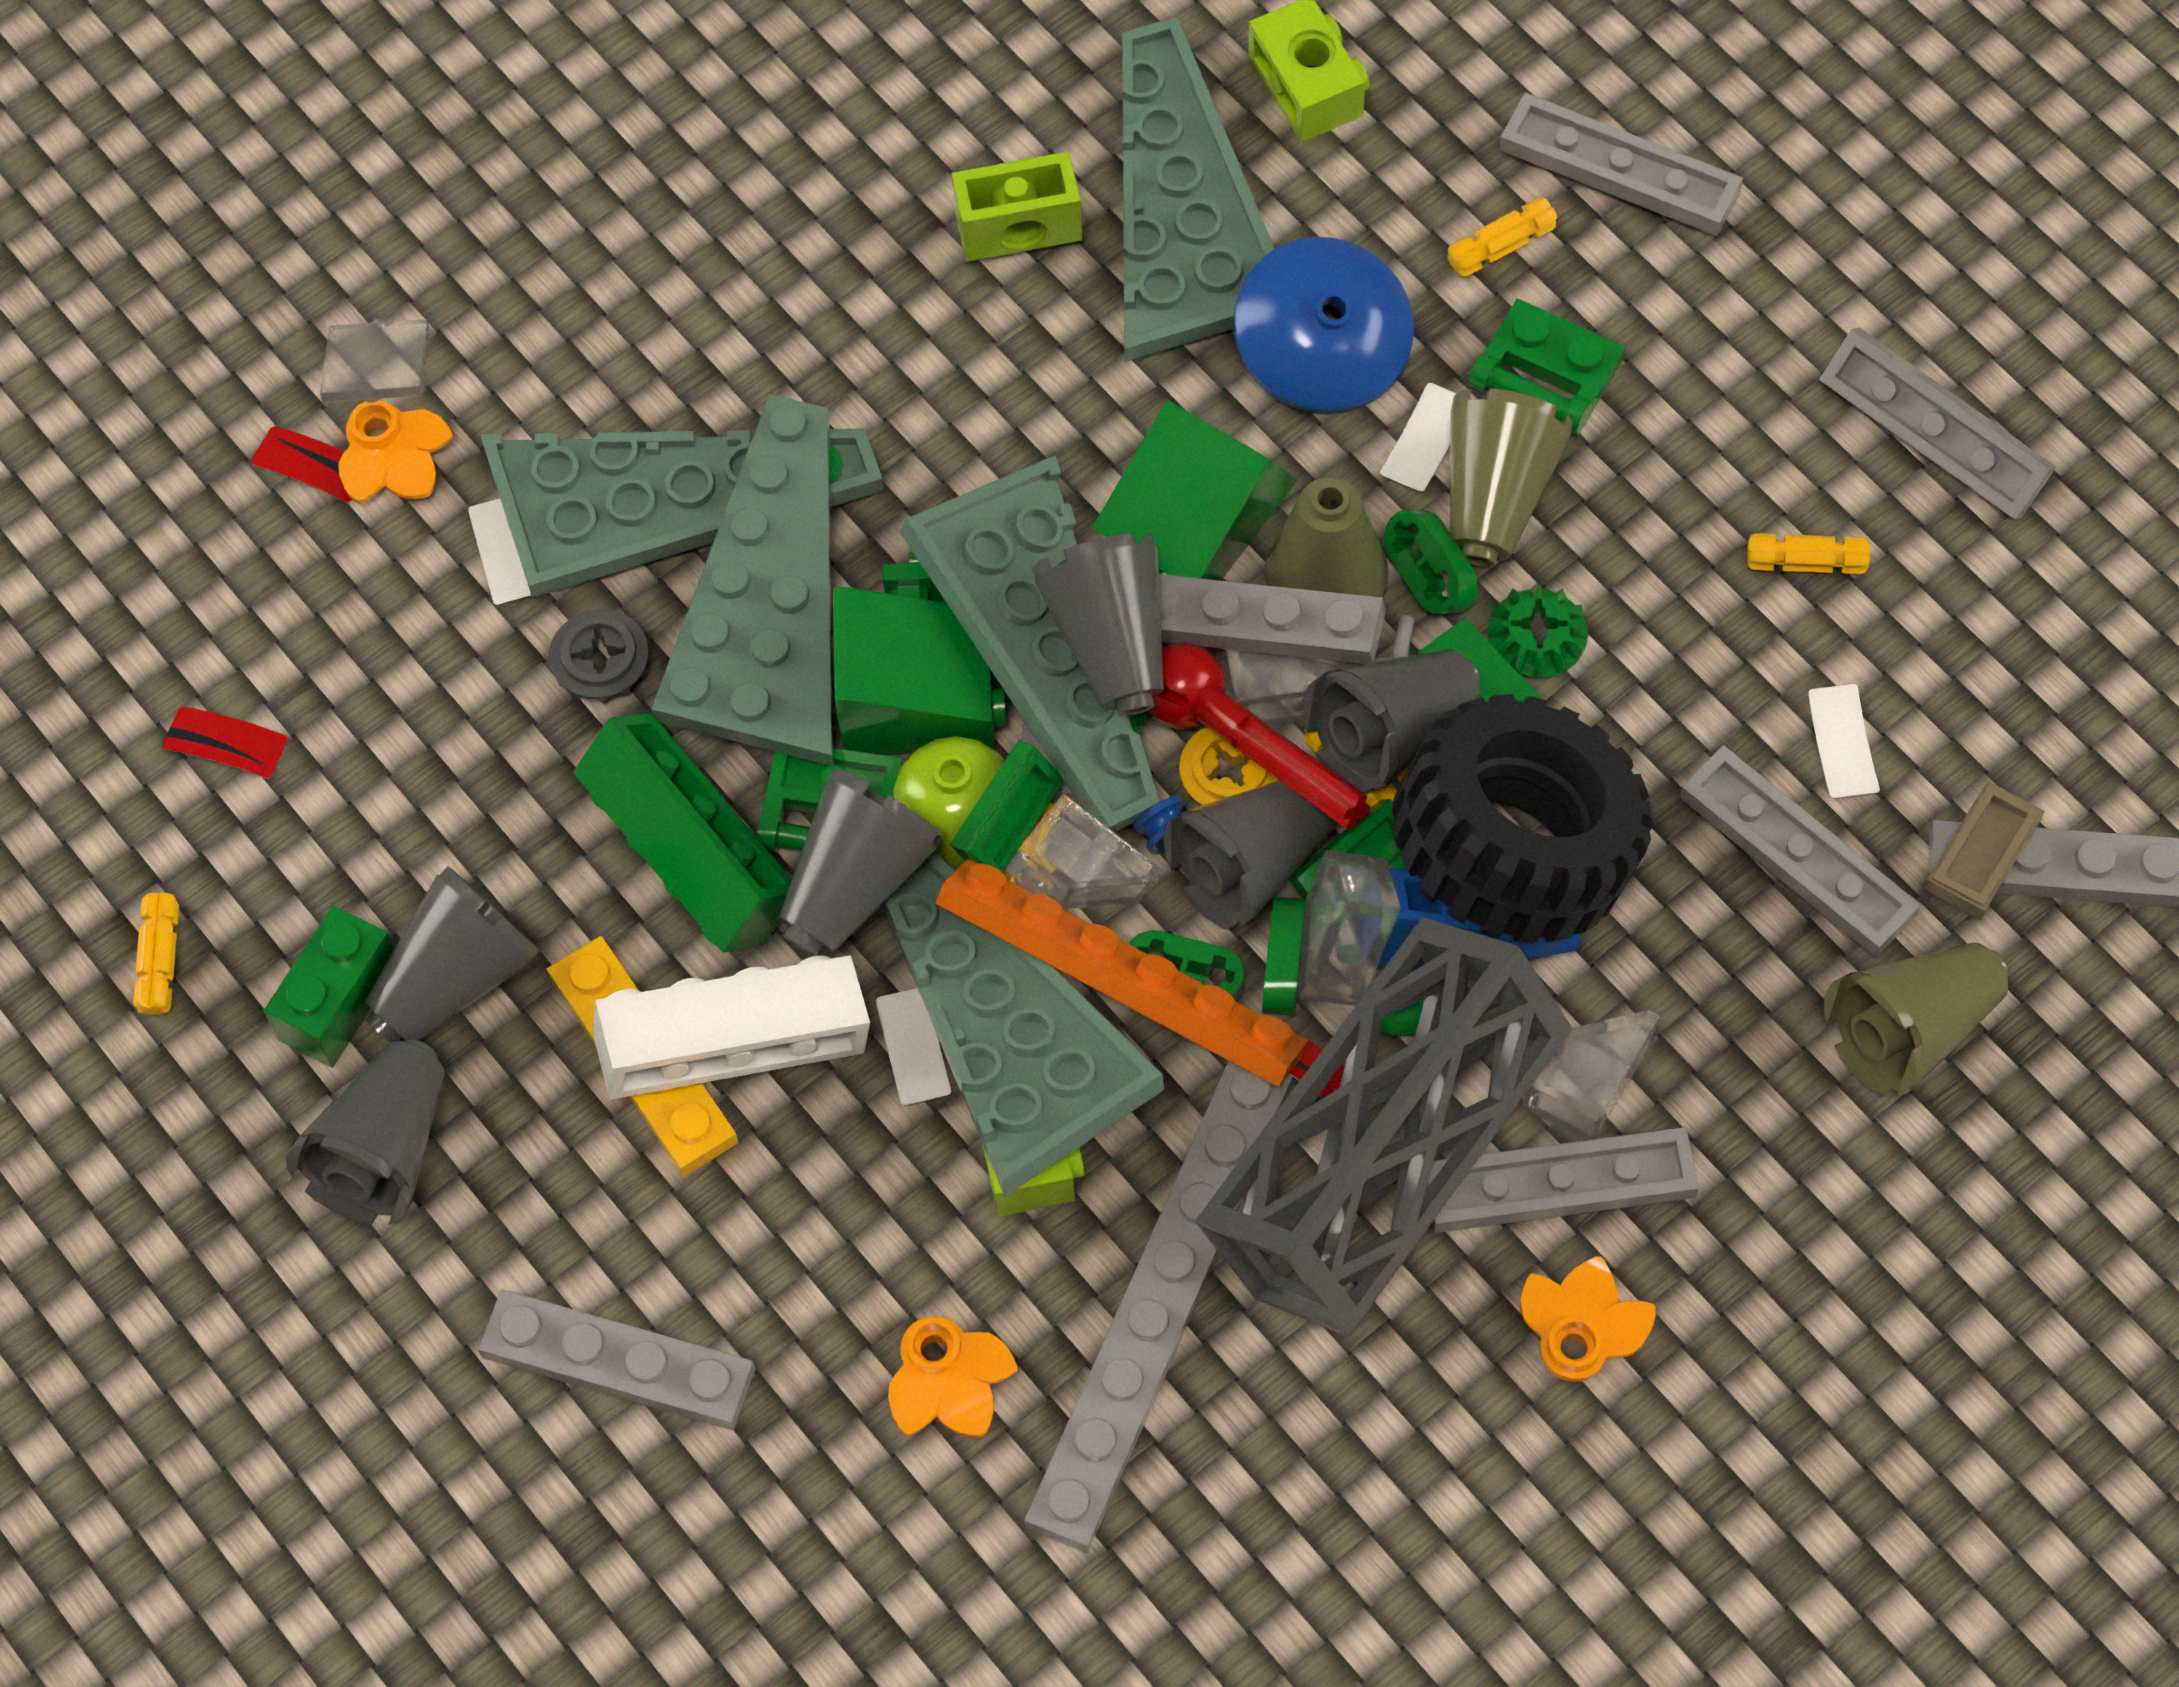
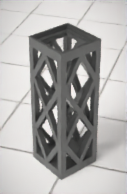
M1421 918L1195 1220V1223L1255 1300L1349 1337L1573 1029L1520 947L1430 919ZM1422 958L1426 964L1410 973ZM1425 999L1414 1042L1375 1066L1381 1019ZM1527 1039L1533 1040L1534 1043L1523 1056ZM1494 1049L1488 1097L1445 1118L1457 1071ZM1347 1058L1340 1088L1312 1105ZM1386 1102L1365 1131L1368 1110ZM1406 1119L1404 1138L1386 1146ZM1328 1129L1316 1176L1275 1201L1283 1150ZM1461 1141L1426 1189L1434 1157ZM1398 1180L1391 1231L1346 1253L1359 1203ZM1249 1189L1243 1213L1234 1210L1235 1206ZM1258 1249L1273 1254L1269 1262L1265 1260ZM1292 1269L1296 1271L1304 1284L1287 1277ZM1364 1274L1351 1294L1348 1295L1343 1287Z

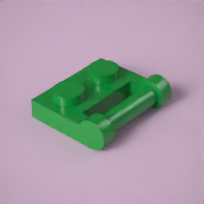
M1517 298L1487 349L1476 360L1469 375L1467 385L1482 393H1486L1489 388L1503 389L1547 401L1557 407L1555 419L1563 422L1568 415L1573 420L1571 433L1578 436L1622 363L1625 346ZM1505 363L1575 396L1569 399L1502 367Z
M833 748L834 766L775 752L758 824L757 839L769 853L776 854L779 848L802 851L810 827L783 823L786 809L815 814L826 780H828L834 769L843 770L869 783L870 785L866 790L873 791L884 798L887 795L894 798L893 790L899 769L903 765L902 758Z

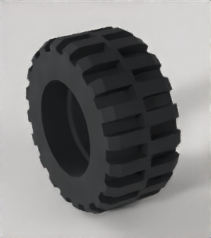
M1514 694L1491 696L1487 703L1483 697L1460 704L1456 709L1445 712L1436 720L1432 729L1427 732L1400 783L1392 806L1394 817L1392 830L1397 848L1403 849L1400 855L1403 864L1410 876H1419L1422 880L1420 883L1421 891L1432 902L1439 899L1449 907L1448 915L1462 924L1467 919L1480 925L1479 932L1495 938L1505 933L1513 935V942L1522 943L1537 942L1540 936L1544 937L1546 943L1571 938L1573 933H1585L1595 927L1603 916L1608 915L1648 849L1651 841L1650 830L1653 827V813L1650 802L1646 801L1649 795L1641 774H1633L1631 771L1634 767L1632 759L1622 747L1615 749L1608 742L1609 734L1597 724L1591 728L1578 720L1579 713L1565 706L1559 711L1548 707L1547 700L1531 696L1525 698L1524 701H1516ZM1489 800L1505 802L1523 809L1541 821L1555 837L1541 835L1520 827L1501 814Z

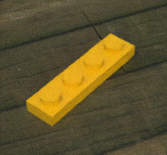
M602 936L546 968L550 980L595 1047L596 1044L592 1032L595 1000L605 999L612 993L620 990H638ZM702 1083L629 1096L683 1178L739 1143L736 1132Z

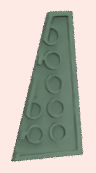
M1178 17L1122 32L1124 362L1234 329L1235 305L1244 281L1255 265L1275 249Z
M769 394L651 711L653 716L661 723L834 766L831 675V520L829 509L830 431L827 407Z
M865 428L829 429L830 444L839 451L843 463L840 479L829 485V507L884 491L883 478ZM727 430V437H695L694 431L598 432L593 439H559L558 433H535L534 440H503L502 434H480L532 598L714 543L753 438L750 430Z
M1054 455L907 518L900 529V533L1101 838H1104L1134 823L1143 813L1160 801L1140 734L1133 732L1128 716L1118 717L1116 708H1102L1035 583L1032 568L1040 560L1048 557L1050 568L1066 562L1064 549L1077 545L1073 533V528L1076 525L1071 504L1064 503L1058 483L1061 471L1057 457Z
M934 851L882 905L998 1182L1006 1197L1164 1090L1163 1074L1051 965L935 904L943 882L955 871Z

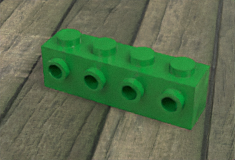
M652 713L609 718L574 769L573 774L587 789L593 803L605 811L626 836L628 845L641 855L661 878L667 892L679 900L701 926V931L708 941L717 946L722 953L764 945L781 921L779 915L792 881L790 876Z

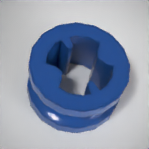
M1180 795L1171 796L1160 801L1143 813L1133 824V829L1137 835L1145 834L1148 837L1149 841L1146 844V848L1150 854L1165 851L1163 843L1165 826L1182 812V808L1185 805Z

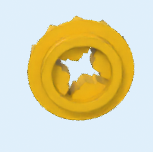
M1207 727L1191 737L1180 757L1179 775L1186 796L1192 797L1201 806L1279 780ZM1218 754L1223 761L1226 760L1232 767L1238 766L1241 763L1244 765L1241 768L1242 786H1239L1237 782L1233 783L1229 777H1223L1219 780L1216 778L1219 775Z

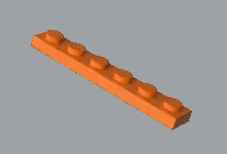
M967 859L943 882L935 904L1277 1087H1280L1299 1062L1309 1041L1293 1032L1284 1021L1273 1016L1261 1015L1236 1002L1226 990L1214 985H1204L1178 971L1175 965L1168 959L1159 955L1146 954L1120 940L1119 936L1108 927L1090 924L1065 911L1055 899L1043 894H1034L1007 880L1005 875L993 866L977 864Z

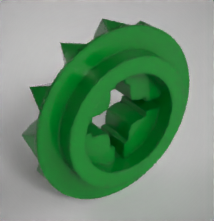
M1537 582L1529 590L1518 592L1512 588L1506 599L1500 604L1494 605L1488 625V640L1520 675L1532 678H1546L1567 671L1581 658L1586 648L1589 626L1586 625L1583 617L1582 605H1575L1566 597L1563 588L1557 592L1544 590ZM1535 613H1540V618H1543L1545 627L1555 628L1547 630L1545 639L1542 642V648H1537V639H1533L1532 630L1522 629L1530 627Z

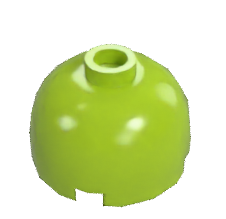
M960 736L934 739L914 750L900 767L893 790L894 799L916 812L939 831L938 835L942 836V839L935 852L950 867L961 866L965 860L949 844L1004 763L1000 753L982 741Z

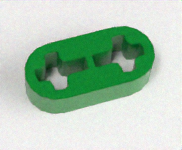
M1404 510L1394 514L1385 527L1384 547L1418 603L1426 611L1433 614L1462 613L1470 608L1477 594V577L1471 564L1457 543L1452 539V535L1442 520L1435 513L1427 510ZM1413 527H1417L1419 530L1416 536L1412 530ZM1415 541L1419 549H1412L1411 544ZM1442 575H1449L1450 580L1447 584ZM1445 588L1449 595L1448 597H1444L1442 594Z
M1276 896L1273 898L1262 1013L1295 1016L1306 899Z
M1155 930L1139 933L1129 942V945L1146 954H1152V952L1163 954V957L1172 962L1178 971L1206 985L1205 977H1210L1214 968L1225 970V981L1227 982H1221L1218 987L1230 993L1236 1002H1239L1243 995L1244 967L1242 961L1234 952L1224 947Z

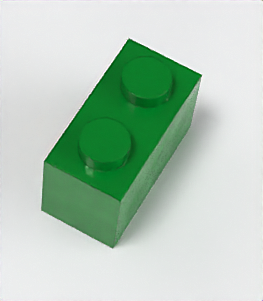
M332 905L263 1010L278 1041L333 1068L371 1010L364 1001L395 949L388 932Z

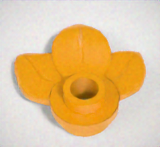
M368 400L359 404L352 411L347 421L346 437L350 446L344 452L338 464L339 475L345 491L359 504H363L371 499L383 487H386L392 494L404 499L416 500L429 497L434 490L437 479L435 465L430 453L446 446L453 439L450 428L438 415L424 409L400 412L395 406L382 400ZM382 428L387 430L378 436H368L375 429Z
M1600 1256L1587 1260L1574 1268L1565 1277L1561 1285L1542 1275L1531 1273L1522 1290L1520 1300L1521 1313L1525 1323L1541 1338L1540 1356L1543 1364L1554 1376L1565 1381L1580 1382L1590 1379L1601 1370L1607 1359L1633 1355L1645 1343L1655 1321L1656 1307L1654 1304L1644 1301L1618 1302L1619 1296L1614 1278L1605 1260ZM1574 1341L1583 1346L1586 1354L1579 1359H1570L1563 1354L1561 1346L1566 1342Z
M930 1316L914 1322L906 1330L901 1341L900 1349L904 1365L898 1370L889 1384V1403L892 1416L898 1428L906 1436L910 1437L924 1429L937 1417L943 1426L959 1435L974 1438L985 1436L992 1423L994 1414L993 1395L990 1384L1002 1382L1018 1371L1011 1351L996 1336L988 1332L964 1333L955 1322L945 1317ZM930 1343H941L947 1348L945 1356L937 1361L927 1360L922 1355V1352Z

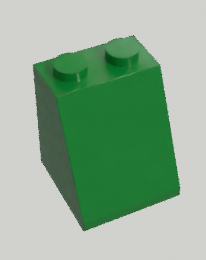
M1166 400L1091 529L1105 537L1134 533L1137 545H1141L1146 533L1152 534L1158 548L1159 574L1222 581L1290 492L1297 479L1269 458L1171 401Z
M833 587L835 704L843 749L879 755L912 754L914 750L934 739L960 736L982 741L995 750L994 727L1006 726L1004 689H993L991 669L948 604L850 587Z

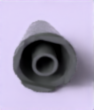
M1134 533L1119 534L1074 545L1063 550L1066 562L1050 568L1048 557L1040 560L1032 568L1035 583L1102 708H1116L1118 717L1135 715L1152 709L1154 707L1153 697L1164 691L1158 548L1156 547L1153 535L1146 533L1141 545L1136 544Z
M1452 649L1331 670L1312 681L1308 686L1303 699L1305 728L1307 733L1315 729L1324 748L1315 753L1323 765L1362 793L1370 789H1380L1388 785L1412 763L1427 732L1432 729L1438 718L1445 712L1458 708L1462 703L1478 699L1479 674L1474 664L1468 658Z
M834 769L828 780H826L779 915V919L788 926L783 937L813 956L818 954L821 947L834 952L936 850L942 839V836L938 835L939 831L916 812L890 795L884 798L873 791L866 790L870 785L869 783L838 769Z
M1279 780L1181 812L1176 818L1166 824L1163 843L1166 859L1171 871L1181 865L1190 882L1189 885L1182 888L1188 900L1205 918L1221 928L1231 929L1238 923L1241 927L1245 923L1252 921L1334 831L1339 823Z
M447 866L440 875L437 874L364 1001L373 1011L365 1020L388 1042L399 1041L402 1037L405 1040L414 1039L419 1041L532 963L541 949L512 921L490 904L473 886Z
M414 1039L388 1043L293 1142L286 1155L287 1170L293 1178L299 1169L310 1181L305 1192L313 1200L336 1214L366 1224H373L377 1215H391L388 1225L396 1224L406 1215L412 1204L445 1074L442 1064L438 1061L437 1053L427 1044Z

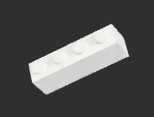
M851 955L832 959L828 956H813L793 966L770 970L764 967H750L741 970L734 976L705 981L701 978H688L674 983L671 987L645 992H640L636 989L617 991L605 999L595 1000L592 1032L609 1099L612 1100L864 1054L870 1020Z

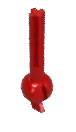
M1187 642L1173 643L1162 647L1164 691L1153 697L1154 707L1147 710L1158 723L1178 730L1193 729L1205 725L1346 829L1354 828L1358 818L1366 817L1370 806L1365 803L1367 799L1365 794L1225 694L1227 683L1223 667L1209 650Z

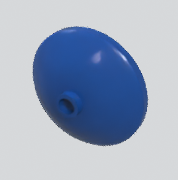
M1310 237L1295 240L1274 249L1263 257L1251 270L1241 287L1236 301L1234 334L1238 352L1248 372L1271 396L1286 405L1305 412L1337 414L1353 411L1373 402L1392 386L1409 358L1413 344L1414 321L1411 305L1402 284L1393 271L1380 258L1365 248L1342 239ZM1326 304L1336 306L1340 310L1342 318L1338 320L1329 319L1323 313L1322 306Z

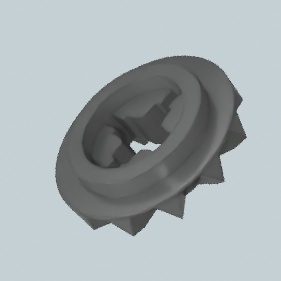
M595 609L572 617L559 628L550 645L549 662L559 687L563 686L569 690L578 701L582 697L596 698L604 704L609 696L618 693L628 695L631 686L638 678H645L646 664L650 652L643 630L632 618L614 610ZM601 638L603 647H606L608 655L616 657L608 658L606 660V668H603V673L598 674L597 669H594L592 661L584 659H590L594 656V648H597V639Z

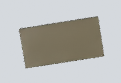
M1987 780L1929 875L1924 890L1982 920L2041 822L2045 811Z

